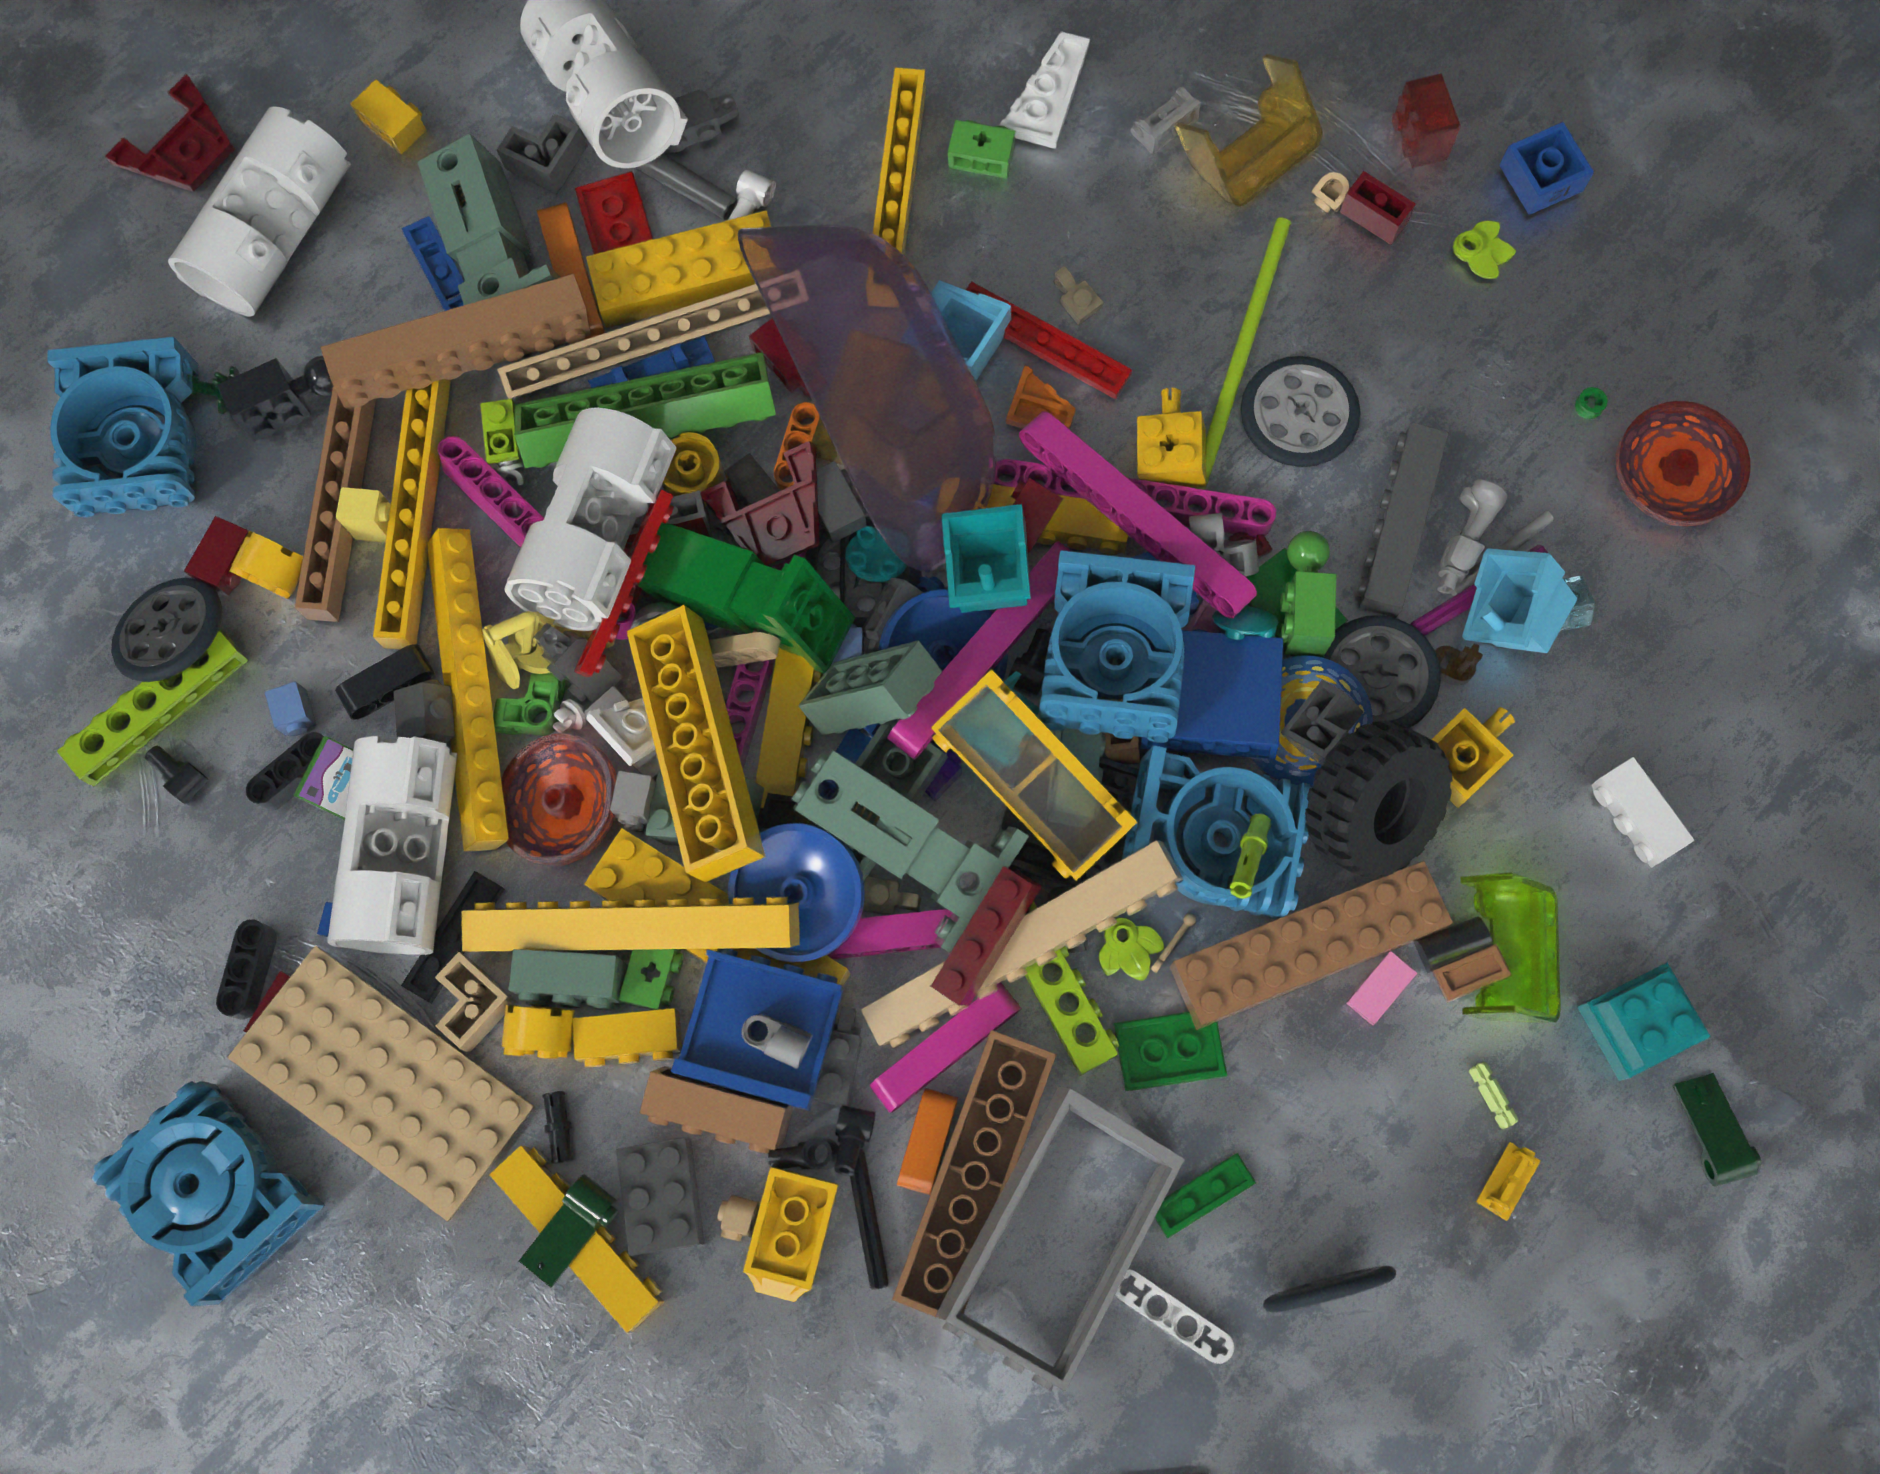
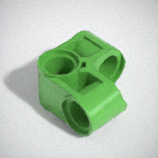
M531 673L528 692L525 694V698H497L493 714L495 732L507 735L548 736L555 731L553 724L559 721L554 717V713L560 709L564 698L565 678L559 681L551 673ZM539 713H547L544 721L534 723L535 717Z

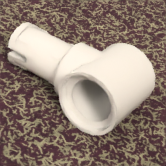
M749 169L744 170L736 187L738 203L728 220L753 214L754 210H759L760 206L767 207L774 196L776 182Z

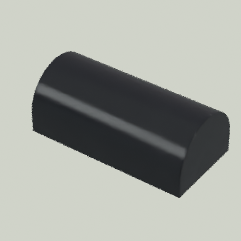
M1477 916L1416 940L1413 943L1428 974L1492 946V938L1484 921Z

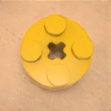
M685 432L671 440L677 449L662 483L666 492L674 495L673 497L699 490L702 492L724 481V468L720 456L713 443L707 437L698 433Z
M249 531L229 571L289 600L299 583L303 556L255 532Z
M505 1006L501 1046L504 1047L503 1054L524 1056V1054L534 1055L535 1051H538L537 1057L558 1059V1057H567L572 1046L574 1009L567 1010L566 1008L544 1006Z

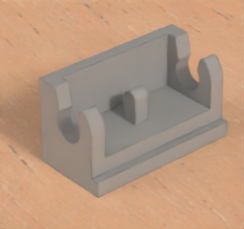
M1181 86L1176 90L1177 93L1172 96V99L1144 120L1137 119L1134 122L1135 125L1131 127V133L1152 155L1198 120L1201 102Z

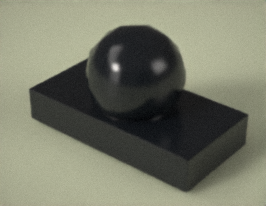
M767 794L759 825L763 828L769 829L778 825L793 823L810 824L820 827L794 810L797 802L792 800L793 796Z

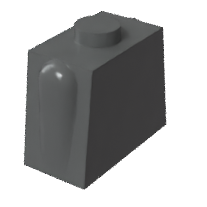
M431 679L394 691L397 738L419 737L446 743L455 737L451 686L441 685L439 681Z

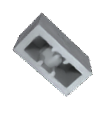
M618 771L610 810L618 821L624 824V828L627 830L643 832L644 828H647L656 786L652 776Z

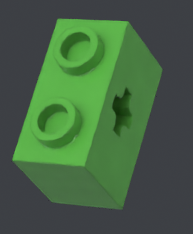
M955 120L948 148V168L1008 179L1015 149V130H1010L1000 125H983L973 120Z
M633 949L618 1000L624 1004L647 1010L665 1009V1006H670L675 992V987L671 986L674 973H680L684 960V954L680 953L681 949ZM656 967L661 975L659 978L654 977L651 982V979L647 977L648 971L654 972Z

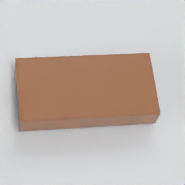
M1497 944L1432 971L1447 1003L1507 979L1512 975Z

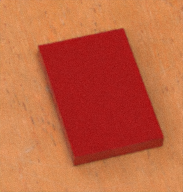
M633 171L574 188L594 254L654 239Z

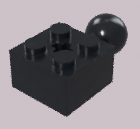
M323 356L312 358L306 364L303 375L294 380L277 358L217 385L231 417L254 442L259 439H267L274 432L287 426L297 425L304 418L311 416L303 396L311 392L319 396H331L333 384Z

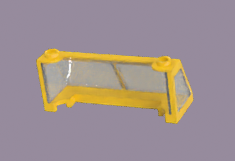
M992 669L931 727L936 733L932 739L944 752L951 748L1052 853L1056 858L1052 865L1065 879L1071 875L1077 880L1137 823Z

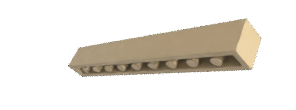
M797 270L497 368L508 399H513L669 348L679 343H684L806 303L809 300L800 272Z
M1161 841L1151 843L1025 915L978 991L979 999L995 993L998 990L996 985L1005 979H1008L1009 983L1025 976L1027 974L1025 968L1036 962L1041 966L1057 957L1055 951L1067 945L1068 949H1072L1087 940L1085 934L1097 928L1098 932H1102L1117 923L1115 917L1127 911L1128 915H1132L1147 906L1145 900L1157 894L1159 898H1162L1177 890L1176 883L1183 880V877L1164 843ZM945 961L860 1009L879 1046L891 1044L892 1048H896L911 1040L909 1034L920 1028L921 1032H924L940 1023L938 1017L949 1012L950 1016L969 1007V1005H957L930 987Z

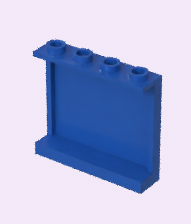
M1202 629L1182 630L1184 667L1176 734L1164 743L1152 742L1142 737L1141 749H1150L1155 745L1167 748L1166 751L1275 760L1279 747L1283 638L1245 635L1243 639L1234 640L1227 638L1225 633H1211ZM1149 642L1148 644L1150 645L1151 650L1155 651L1153 646Z
M718 948L717 952L707 949L706 955L709 957L679 1059L675 1058L671 1072L686 1078L810 1111L844 990L842 985L837 984L838 978L823 973H818L817 978L803 975L804 969L789 964H784L783 969L770 966L771 960L751 955L750 960L738 958V952L729 948ZM763 1014L812 1034L813 1036L799 1067L796 1069L747 1044L742 1037L741 1031L744 1022L751 1016ZM757 1020L751 1026V1034L756 1040L762 1041L768 1035V1027L764 1022Z

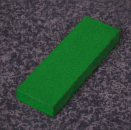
M1236 1153L1166 1196L1155 1216V1220L1166 1238H1169L1256 1184V1181L1239 1154Z

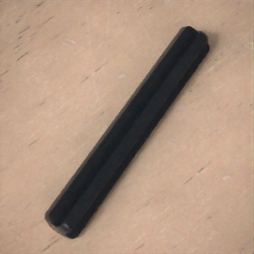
M860 1149L855 1171L850 1176L869 1285L872 1290L888 1287L889 1281L865 1152L863 1149Z

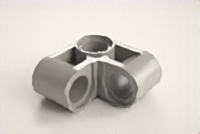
M1222 513L1189 517L1190 531L1241 574L1249 576L1259 572L1256 539L1254 541H1225Z
M763 1014L748 1018L741 1030L742 1037L747 1044L796 1069L799 1067L813 1036L796 1026L783 1023ZM757 1020L764 1022L768 1027V1035L762 1041L756 1040L751 1034V1026Z

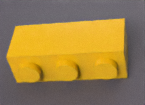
M675 1008L573 1018L574 1060L581 1063L585 1062L586 1068L606 1066L605 1060L619 1059V1064L639 1063V1057L653 1056V1061L674 1059L673 1054L681 1053L682 1049L680 1012Z

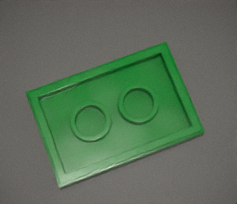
M1283 548L1259 566V572L1246 576L1257 591V595L1247 605L1266 610L1277 617L1279 623L1276 628V638H1279L1280 625L1284 624L1285 612H1280L1282 592L1285 593L1286 583L1291 582L1296 571H1298L1289 562L1286 548ZM1337 607L1335 611V630L1348 621Z
M1183 1012L1113 1024L1115 1037L1119 1043L1117 1048L1125 1092L1227 1077L1218 1021L1196 1030L1190 1012Z

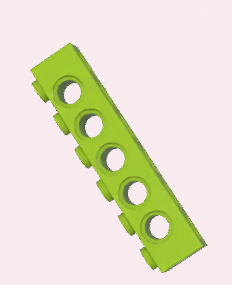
M219 628L212 644L190 667L175 676L161 681H142L134 689L124 692L113 706L105 712L94 716L87 727L79 733L68 737L64 745L57 752L80 780L94 787L249 660L228 635ZM209 655L207 662L199 666L200 660ZM182 676L181 683L173 687L175 680ZM156 697L155 704L148 708L149 701ZM130 718L129 725L122 730V724ZM104 739L103 746L96 751V745Z
M1034 901L1029 907L1028 913L1037 909ZM1064 946L1055 951L1057 957L1041 966L1036 962L1025 968L1027 971L1025 977L1079 1076H1082L1116 1057L1118 1053L1115 1049L1119 1047V1043L1110 1028L1104 1030L1098 1018L1103 1016L1094 998L1088 1000L1082 988L1086 986L1085 981L1077 968L1071 970L1065 959L1069 956V953ZM1053 964L1059 967L1061 978L1058 981L1050 982L1044 978L1042 969L1046 965ZM1065 994L1073 995L1078 1002L1077 1009L1073 1012L1063 1011L1059 1005V998ZM1082 1024L1091 1026L1094 1030L1093 1041L1089 1043L1079 1041L1076 1036V1028Z

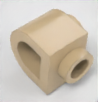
M1337 172L1328 173L1323 176L1311 191L1316 196L1313 202L1326 213L1330 209L1337 213L1342 207L1346 193L1350 189V184L1346 177Z
M731 1195L728 1201L723 1200L717 1220L721 1221L720 1229H722L720 1236L741 1242L742 1236L751 1238L759 1211V1202Z

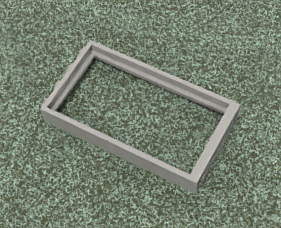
M1058 1087L936 1313V1316L946 1321L943 1328L961 1339L964 1333H967L975 1338L973 1346L992 1356L994 1351L1001 1353L1005 1356L1002 1363L1020 1374L1024 1368L1035 1373L1032 1381L1051 1391L1055 1385L1066 1391L1170 1189L1184 1158L1073 1089ZM1068 1110L1158 1165L1054 1366H1051L964 1315L961 1311Z

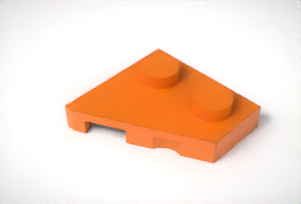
M1024 365L1006 417V424L1023 429L1041 412L1045 411L1070 429L1076 408L1066 399L1060 398L1056 390L1048 383L1044 384L1035 376L1032 368Z

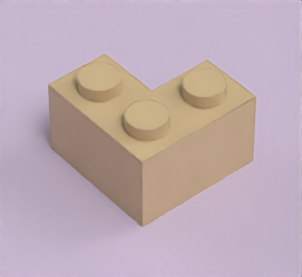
M460 952L435 977L459 999L438 1022L436 1027L459 1049L469 1053L505 1015V1006L514 1005L517 1002L475 962Z

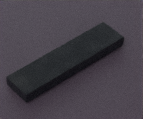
M474 871L437 928L433 953L419 956L401 986L432 1004L443 987L435 977L458 952L465 953L462 952V911L474 909V903L495 902L496 904L505 888Z

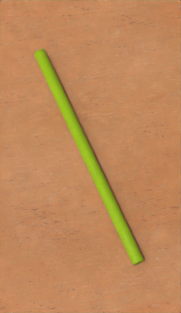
M1279 217L1276 219L1207 432L1206 486L1190 488L1203 490L1207 488L1289 232L1291 222L1286 218Z

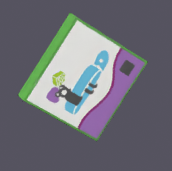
M324 736L293 796L345 820L353 749Z

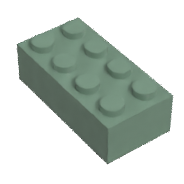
M918 640L834 662L798 706L821 735L835 732L840 734L849 729H862L867 725L876 723L881 725L899 718L904 720L916 712L918 708L916 706L917 703L934 688V681L942 671Z

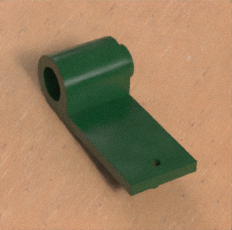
M1714 1073L1674 1084L1673 1088L1704 1149L1701 1153V1164L1705 1176L1711 1185L1717 1187L1757 1175L1758 1167L1761 1166L1760 1155L1756 1148L1748 1143Z
M583 1174L563 1197L561 1208L519 1259V1262L552 1288L599 1227L602 1225L606 1228L612 1222L619 1211L615 1208L618 1200L586 1174Z

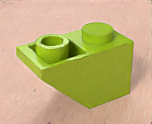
M512 398L480 403L486 462L492 464L520 459L521 454L514 436L515 403Z

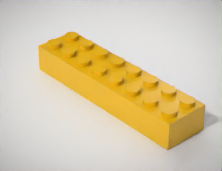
M682 605L628 630L627 635L686 873L707 882L766 857L703 618L687 606Z
M623 828L620 829L584 883L588 889L605 900H623V906H634V900L655 899V906L667 905V899H688V905H700V899L721 898V904H729L726 892L708 881L704 882L687 874L684 866ZM711 948V949H708V950H712V951H716V952H717V949H718V948ZM729 948L738 952V958L750 960L751 955L771 960L770 966L783 969L784 964H789L804 969L803 975L817 978L818 973H823L838 978L837 984L842 985V987L850 976L848 968L827 955L805 962H785L771 958L755 948ZM684 949L707 964L709 958L706 955L707 949Z

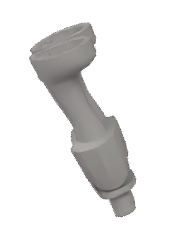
M1477 479L1474 481L1472 488L1466 487L1463 489L1460 501L1470 510V515L1461 533L1451 537L1440 561L1441 569L1438 572L1439 577L1442 578L1437 588L1439 592L1444 594L1452 593L1457 583L1463 581L1468 575L1470 569L1474 566L1485 548V545L1479 543L1480 539L1498 512L1503 508L1508 497L1507 493L1497 484Z

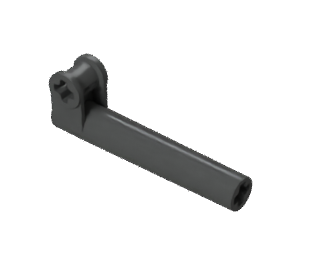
M664 153L645 165L634 167L724 220L729 219L737 204L735 197Z

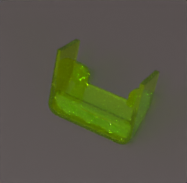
M1513 872L1460 877L1461 884L1476 889L1474 907L1483 918L1489 920L1492 945L1497 944L1512 974L1511 977L1494 983L1491 986H1483L1476 995V1007H1462V1014L1487 1021L1556 1023L1560 1017L1561 1001L1558 901L1555 891L1550 886Z

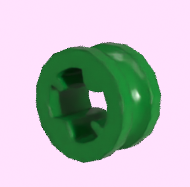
M1588 387L1584 389L1575 401L1576 412L1585 419L1599 417L1607 406V396L1599 388ZM1589 398L1596 400L1593 408L1587 406Z

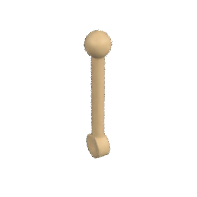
M1188 913L1184 916V923L1151 968L1152 971L1157 973L1189 926L1196 924L1197 918L1194 914Z

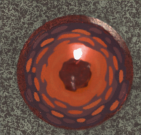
M1671 401L1645 410L1626 429L1620 439L1616 453L1618 479L1625 494L1632 503L1648 516L1663 523L1676 526H1696L1721 517L1743 495L1750 477V455L1741 433L1724 415L1708 406L1695 402Z
M556 733L535 739L524 746L512 758L501 777L509 838L506 843L517 855L530 862L544 866H563L584 858L602 842L615 818L610 807L617 780L615 770L606 754L598 746L586 739L572 734Z

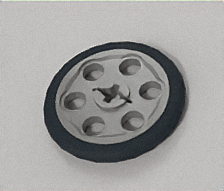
M1307 356L1285 357L1270 362L1258 370L1245 388L1240 408L1242 424L1248 438L1256 448L1272 460L1296 467L1317 466L1331 461L1343 453L1357 433L1361 416L1359 398L1346 376L1330 363ZM1289 376L1297 377L1301 382V386L1297 389H1290L1285 386L1284 379ZM1318 385H1326L1330 388L1332 394L1327 398H1321L1316 395L1314 388ZM1265 396H1273L1278 400L1279 406L1275 409H1267L1262 405L1261 400ZM1304 406L1307 408L1306 416L1303 413L1298 416L1294 413L1296 407L1302 408ZM1327 413H1333L1339 417L1340 423L1334 427L1328 426L1324 423L1323 416ZM1279 424L1286 429L1287 434L1282 438H1276L1271 435L1269 428L1272 425ZM1304 433H1311L1316 436L1317 444L1312 447L1302 444L1300 436Z

